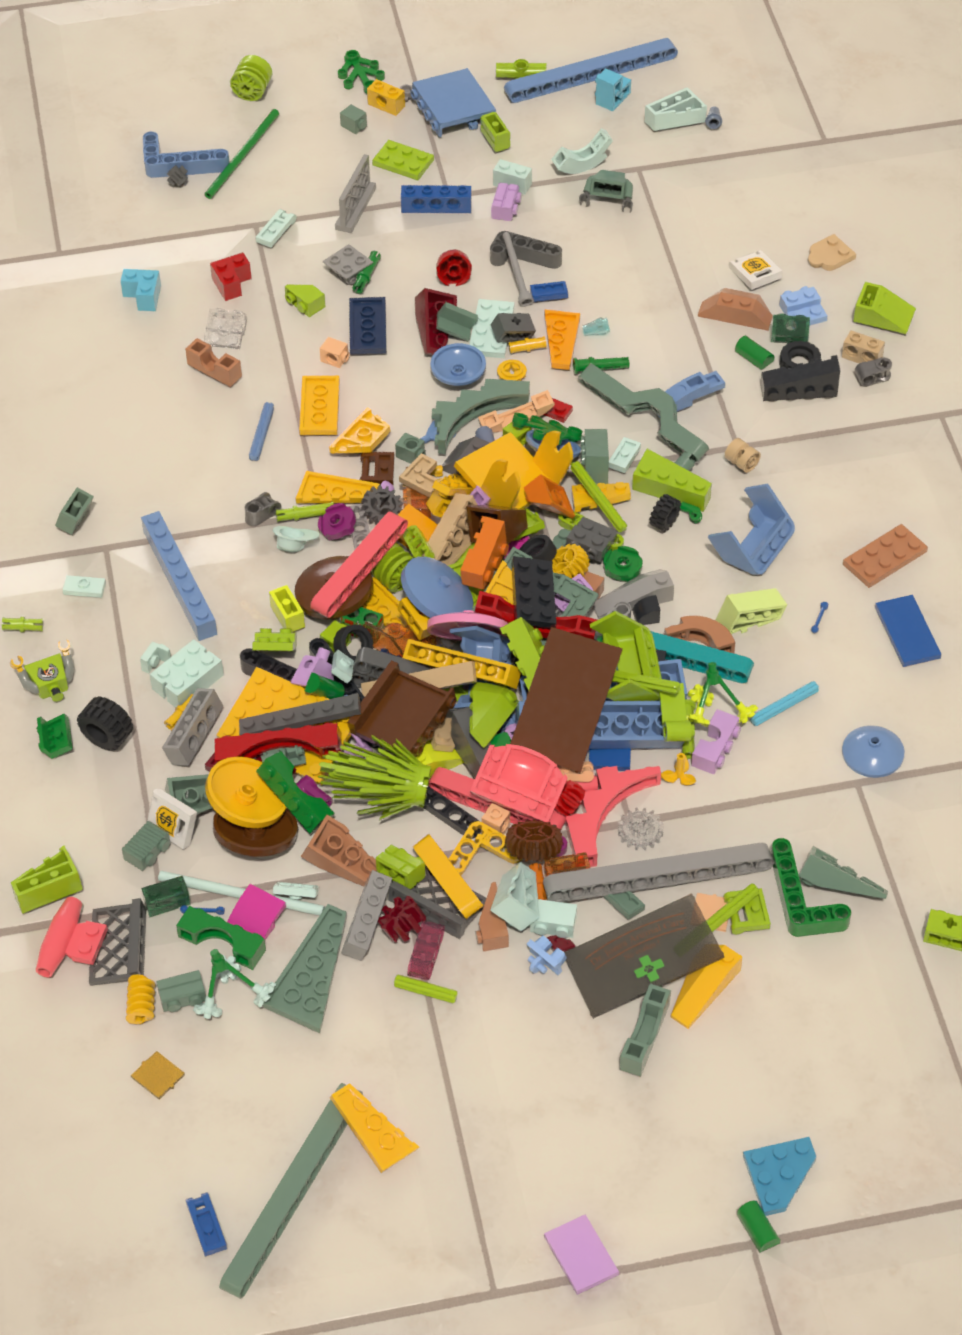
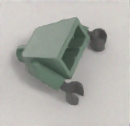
M600 170L597 174L588 177L583 190L584 193L579 196L580 205H582L583 201H586V207L590 205L589 195L617 199L624 198L622 212H624V207H629L630 213L632 212L633 184L625 178V173Z

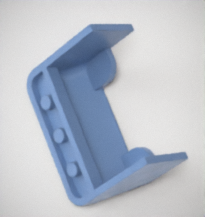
M769 484L756 485L744 489L754 504L749 511V518L754 527L741 544L732 531L710 534L708 536V539L723 561L752 575H760L767 570L795 531L793 520Z
M478 626L450 629L451 634L462 637L461 649L464 653L511 665L512 652L507 645L510 642L507 637ZM477 679V682L495 684ZM475 683L469 684L468 695H461L457 704L452 709H449L450 711L470 707V704L473 702V699L470 697V691Z

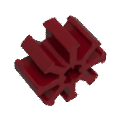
M406 896L404 901L400 897H396L393 899L395 902L393 908H389L387 905L382 908L385 916L379 917L377 922L392 942L396 943L399 937L404 942L410 940L409 931L413 930L419 933L422 927L418 923L426 921V916L411 896Z

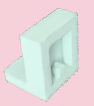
M152 641L140 658L142 671L149 674L152 668L158 665L159 660L166 662L171 658L170 649L163 644H157Z

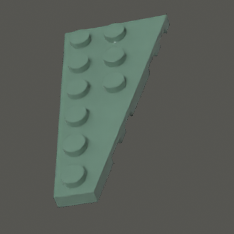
M327 904L275 982L274 990L268 994L270 995L269 1000L262 1005L264 1008L318 1033L321 1032L347 919L346 911Z

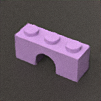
M718 709L716 710L708 727V736L716 739V741L709 742L700 739L692 754L693 767L714 775L718 768H722L726 752L730 753L734 737L738 738L740 734V717Z

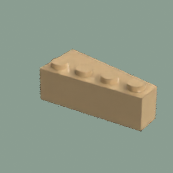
M455 493L428 541L435 554L434 559L441 561L447 566L454 564L473 543L470 540L466 507L467 505H477L473 495Z

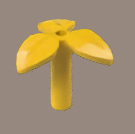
M683 753L677 754V761L674 765L675 772L666 770L661 773V778L667 782L674 783L680 778L681 785L696 783V778L693 775L685 774L689 770V762Z

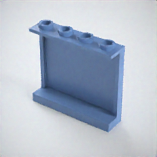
M468 68L412 82L411 97L416 101L419 110H422L425 119L430 122L433 131H436L439 137H442V128L480 119L482 115L496 112L495 107Z

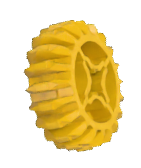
M567 544L565 547L562 545L557 549V553L552 560L553 572L564 574L571 579L578 574L584 577V573L588 571L590 566L587 553L580 545L577 546L576 544Z

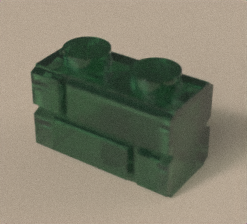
M183 876L141 888L143 901L149 917L178 909L182 905H191L189 892Z

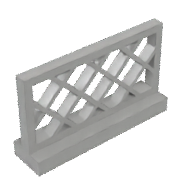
M363 155L339 198L340 216L335 223V230L352 233L376 190V183L370 182L369 155Z

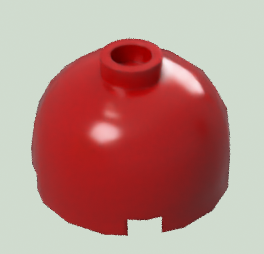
M456 249L448 250L438 258L436 263L437 276L445 285L456 284V286H460L466 283L471 276L472 264L464 252Z

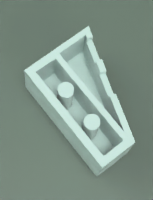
M687 87L646 105L644 122L654 131L703 123L706 120L707 105Z
M522 862L502 876L490 911L504 919L510 926H514L520 931L540 917L536 872Z

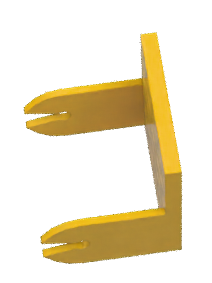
M550 431L544 436L533 457L510 432L456 461L454 467L473 489L479 486L490 497L491 500L488 505L525 509L531 504L526 500L524 487L540 474L560 485L572 463L573 450L570 442H568L558 451L557 445H559L561 432Z

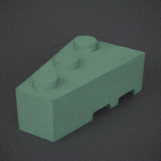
M585 429V435L581 436V464L585 466V470L596 484H608L609 451L607 429Z

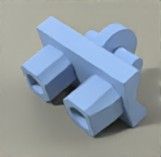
M544 935L535 942L530 939L527 946L530 948V953L536 958L532 955L528 958V961L531 963L529 970L532 973L541 971L544 974L548 970L544 966L545 964L556 975H559L562 972L560 966L567 959L565 953L557 948L549 955L547 951L552 946V943Z

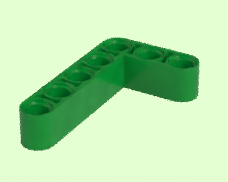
M785 838L775 839L771 850L774 860L773 870L788 932L795 937L847 930L851 919V909L847 905L832 904L806 907L791 843Z

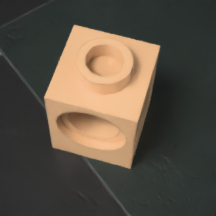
M328 337L319 348L320 361L337 368H341L350 356L348 344Z
M493 803L481 818L482 823L504 835L510 827V811Z

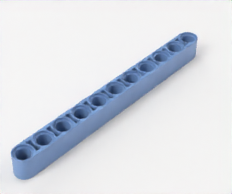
M663 38L514 79L505 84L504 91L513 103H518L593 82L597 75L601 74L605 68L622 74L669 61L677 56L678 50L669 38Z

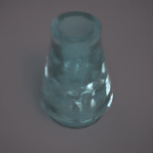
M600 317L588 324L582 325L585 336L606 335L607 332H610L607 317Z

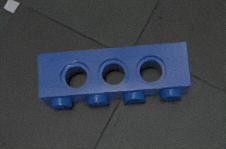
M401 185V213H471V186Z

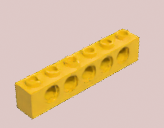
M408 639L403 654L404 659L432 668L473 661L475 662L476 679L517 689L521 676L518 667L411 639Z

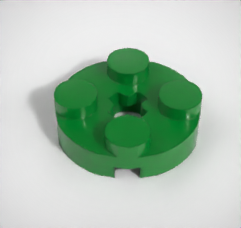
M619 546L618 549L613 551L611 549L604 556V573L607 577L628 582L641 573L643 567L642 557L639 556V552L636 549L628 546ZM626 562V565H620L619 563Z

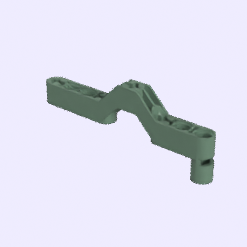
M592 363L578 376L582 384L628 416L631 413L652 410L661 418V429L657 432L658 436L682 453L674 462L675 464L690 471L694 467V463L698 462L709 450L708 445L703 440L678 424L677 405L673 397L662 389L655 388L632 392Z

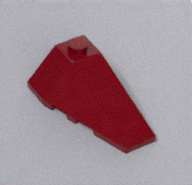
M424 288L415 297V315L425 354L433 356L438 349L447 345L449 334L436 328L437 313L446 302L457 306V295Z

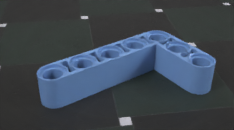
M150 131L143 135L145 172L150 178L169 177L167 173L175 165L178 168L183 166L188 171L185 175L219 173L230 162L229 153L225 149L160 154L158 134Z

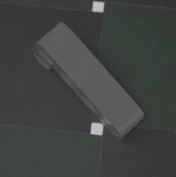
M501 231L490 245V263L494 266L504 265L509 258L503 238L504 232L510 234L517 259L552 269L559 268L562 265V248L556 244L509 231Z
M363 647L357 652L353 665L352 680L358 688H361V683L368 682L369 677L378 679L391 660L397 662L400 671L407 674L432 668L421 663Z

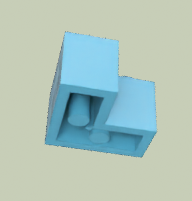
M606 68L595 79L596 105L610 111H614L631 93V79Z
M123 269L121 277L123 297L136 298L138 311H156L161 289L159 270Z

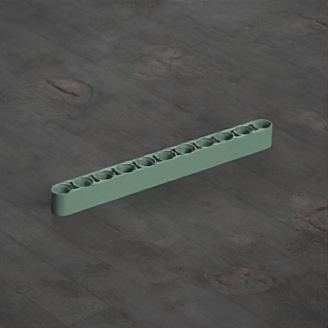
M341 1083L335 1092L346 1086V1084ZM331 1099L225 1271L219 1285L221 1290L240 1299L245 1296L348 1125Z

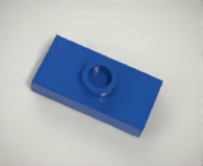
M565 281L530 285V292L534 302L568 298Z

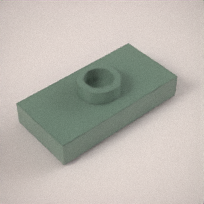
M630 891L603 896L628 920L645 910V904Z

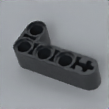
M251 648L244 649L240 653L241 670L248 676H251L256 667L291 682L297 670Z

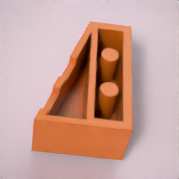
M482 516L480 521L482 523L480 533H475L474 539H476V543L473 549L469 548L460 572L463 585L484 590L486 585L491 582L495 570L499 568L503 556L507 555L509 545L506 541L505 521Z

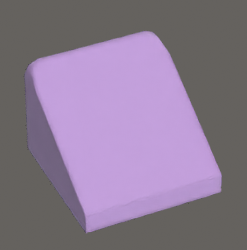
M476 486L470 494L473 495L477 505H488L491 500L479 486Z

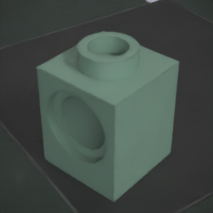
M405 432L395 444L396 457L411 464L421 453L426 454L425 441Z

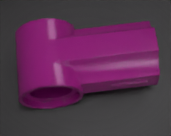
M305 775L296 783L304 793L312 797L322 798L329 807L333 803L332 798L319 789L316 782L310 776Z

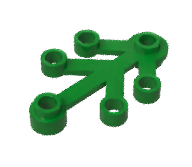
M356 50L346 52L344 56L345 64L338 70V78L345 79L343 81L345 89H352L354 87V80L359 76L366 94L367 88L374 82V80H369L366 74L373 75L375 79L380 81L385 79V72L378 70L379 62L360 57ZM360 64L368 65L369 68L361 66ZM353 65L354 69L348 76V70Z
M516 412L512 419L513 426L517 428H524V426L537 428L532 435L537 440H543L544 435L550 431L561 432L559 445H561L562 440L566 439L571 442H578L581 440V436H583V431L577 427L569 426L566 428L555 420H549L548 423L536 415H532L530 421H528L529 417L527 415Z

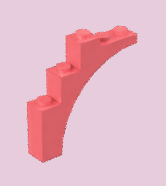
M617 766L596 769L598 790L585 792L581 803L583 814L576 813L566 816V832L576 869L597 866L596 838L603 821L611 810L628 796L645 788L660 785V766L626 770L624 772H618Z

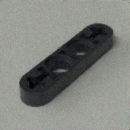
M428 786L427 797L422 808L462 835L465 834L473 822L479 821ZM442 803L445 807L443 809H436L434 805ZM458 814L461 818L459 820H452L450 816ZM478 828V830H474V836L472 839L476 838V836L481 833V829Z

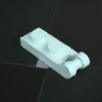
M279 209L258 233L256 242L271 248L288 227L295 223L297 216L293 213L287 214L286 211Z

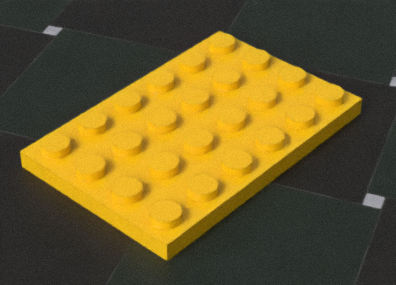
M256 667L216 736L217 738L239 736V719L329 699L305 692V688L293 685L288 680ZM350 717L312 725L337 723L341 731L342 746H345L343 741L347 742L351 736L347 723ZM304 750L306 764L294 766L297 769L296 773L301 777L308 775L316 784L322 786L323 784L320 782L325 780L318 778V776H328L329 773L320 771L321 766L319 763H332L333 760L324 759L313 752Z

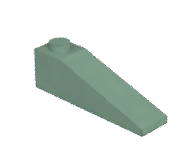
M209 774L167 778L165 792L197 811V814L213 808L205 792V783Z

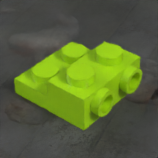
M260 628V632H255L252 650L293 651L296 649L297 632H292V629L281 628L280 632H272V628Z

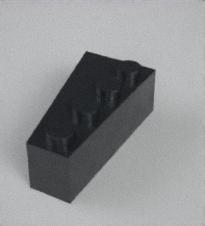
M831 356V359L824 361L816 359L814 363L807 365L799 363L789 369L781 367L762 372L760 386L763 401L837 397L840 379L838 356Z

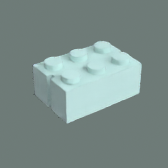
M193 639L150 673L152 690L164 699L167 697V701L174 707L182 705L191 694L195 693L197 688L207 689L224 676L222 660L210 651L207 652L204 646Z

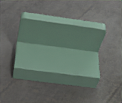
M446 302L437 313L436 328L469 341L471 328L478 321V315Z

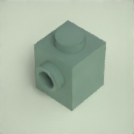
M350 104L340 112L341 126L357 134L367 126L366 112Z

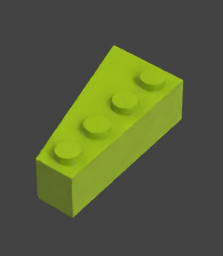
M520 617L501 627L500 630L510 640L507 645L514 656L519 659L516 664L522 675L527 676L524 682L529 690L544 645L541 643L543 637L539 629L533 628Z

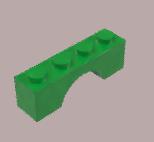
M280 751L266 758L256 772L310 834L319 828L326 815L332 817L335 813L322 798L309 796L300 790L292 776L294 765Z
M189 906L176 925L178 937L195 945L207 939H222L228 942L233 947L232 951L233 956L236 958L235 962L251 970H254L266 951L265 939L261 935L250 933L239 925L225 922L221 917H214L200 908L196 909Z

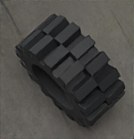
M664 494L663 497L661 496L659 501L657 500L656 506L653 507L654 510L650 514L649 523L661 531H668L673 526V522H676V517L679 516L678 512L681 510V501L668 494Z

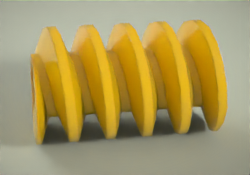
M137 974L128 978L126 1021L130 1024H143L154 1018L153 1011L155 1007L153 1004L155 998L153 996L155 995L154 988L156 984L144 975Z

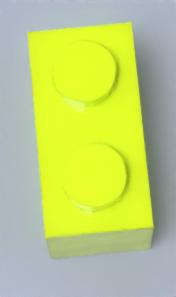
M288 585L269 591L270 606L282 627L292 629V632L304 628V612Z

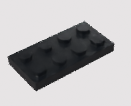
M513 556L511 565L515 620L522 617L531 626L555 628L557 622L552 561Z

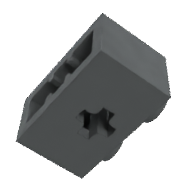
M498 313L490 324L497 342H515L524 340V338L531 339L536 332L529 313Z

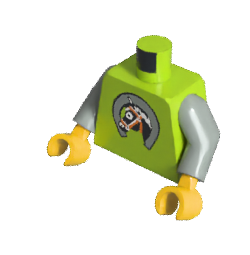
M68 640V647L65 649L61 648L60 641L58 642V648L63 652V656L58 653L24 665V669L22 668L23 658L21 656H17L20 662L19 665H15L11 659L10 666L13 669H17L18 672L16 674L24 689L33 694H38L42 699L51 697L55 702L63 699L64 695L62 692L68 690L67 683L72 680L74 673L72 655L69 654L70 642Z

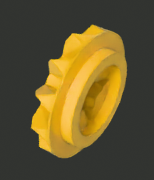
M518 360L503 361L497 368V375H499L500 380L521 381L522 378L526 377V366Z

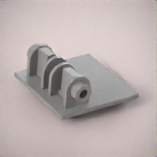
M349 244L322 261L328 266L330 271L335 272L339 278H344L348 284H354L356 282L355 274L373 263V261Z

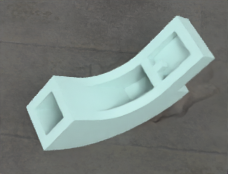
M601 128L587 146L579 150H569L561 146L551 160L557 169L564 173L578 174L596 167L607 157L605 151L613 142V139L606 130Z

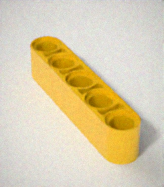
M430 834L412 846L466 919L484 906Z

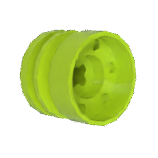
M256 55L243 57L230 80L232 91L238 97L247 101L260 99L273 75L270 64L265 59Z
M395 543L371 570V574L382 585L386 586L389 591L399 592L403 590L401 583L402 570L414 557L406 552L398 543Z

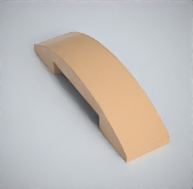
M546 390L531 396L532 402L501 414H497L495 410L478 418L482 426H488L493 432H501L505 426L512 422L514 413H523L529 417L528 421H530L532 415L540 417L554 406V402L549 391Z

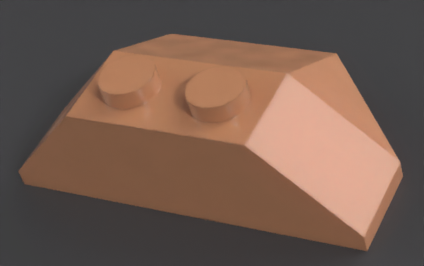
M723 288L702 301L698 312V317L769 331L773 315L760 295Z

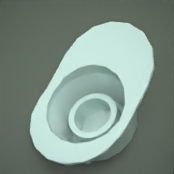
M276 526L273 528V532L277 535V548L287 552H298L304 548L306 541L319 537L317 531L286 526Z

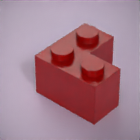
M242 252L210 263L212 280L224 300L228 301L242 296L241 282L252 279L250 262L245 254Z

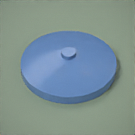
M416 557L410 560L403 568L401 583L407 597L418 610L429 618L447 613L463 612L465 610L472 611L473 597L467 585L462 584L459 574L446 564L429 557Z

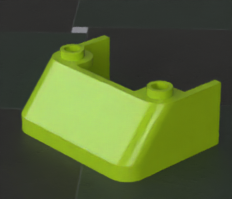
M617 611L590 624V628L603 634V643L623 648L617 665L618 671L662 679L653 635L646 626ZM631 679L610 688L607 698L613 701H657L660 699L659 691L649 689Z

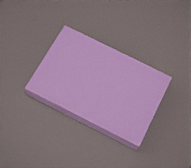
M586 1214L544 1233L546 1242L577 1295L619 1275L617 1267Z

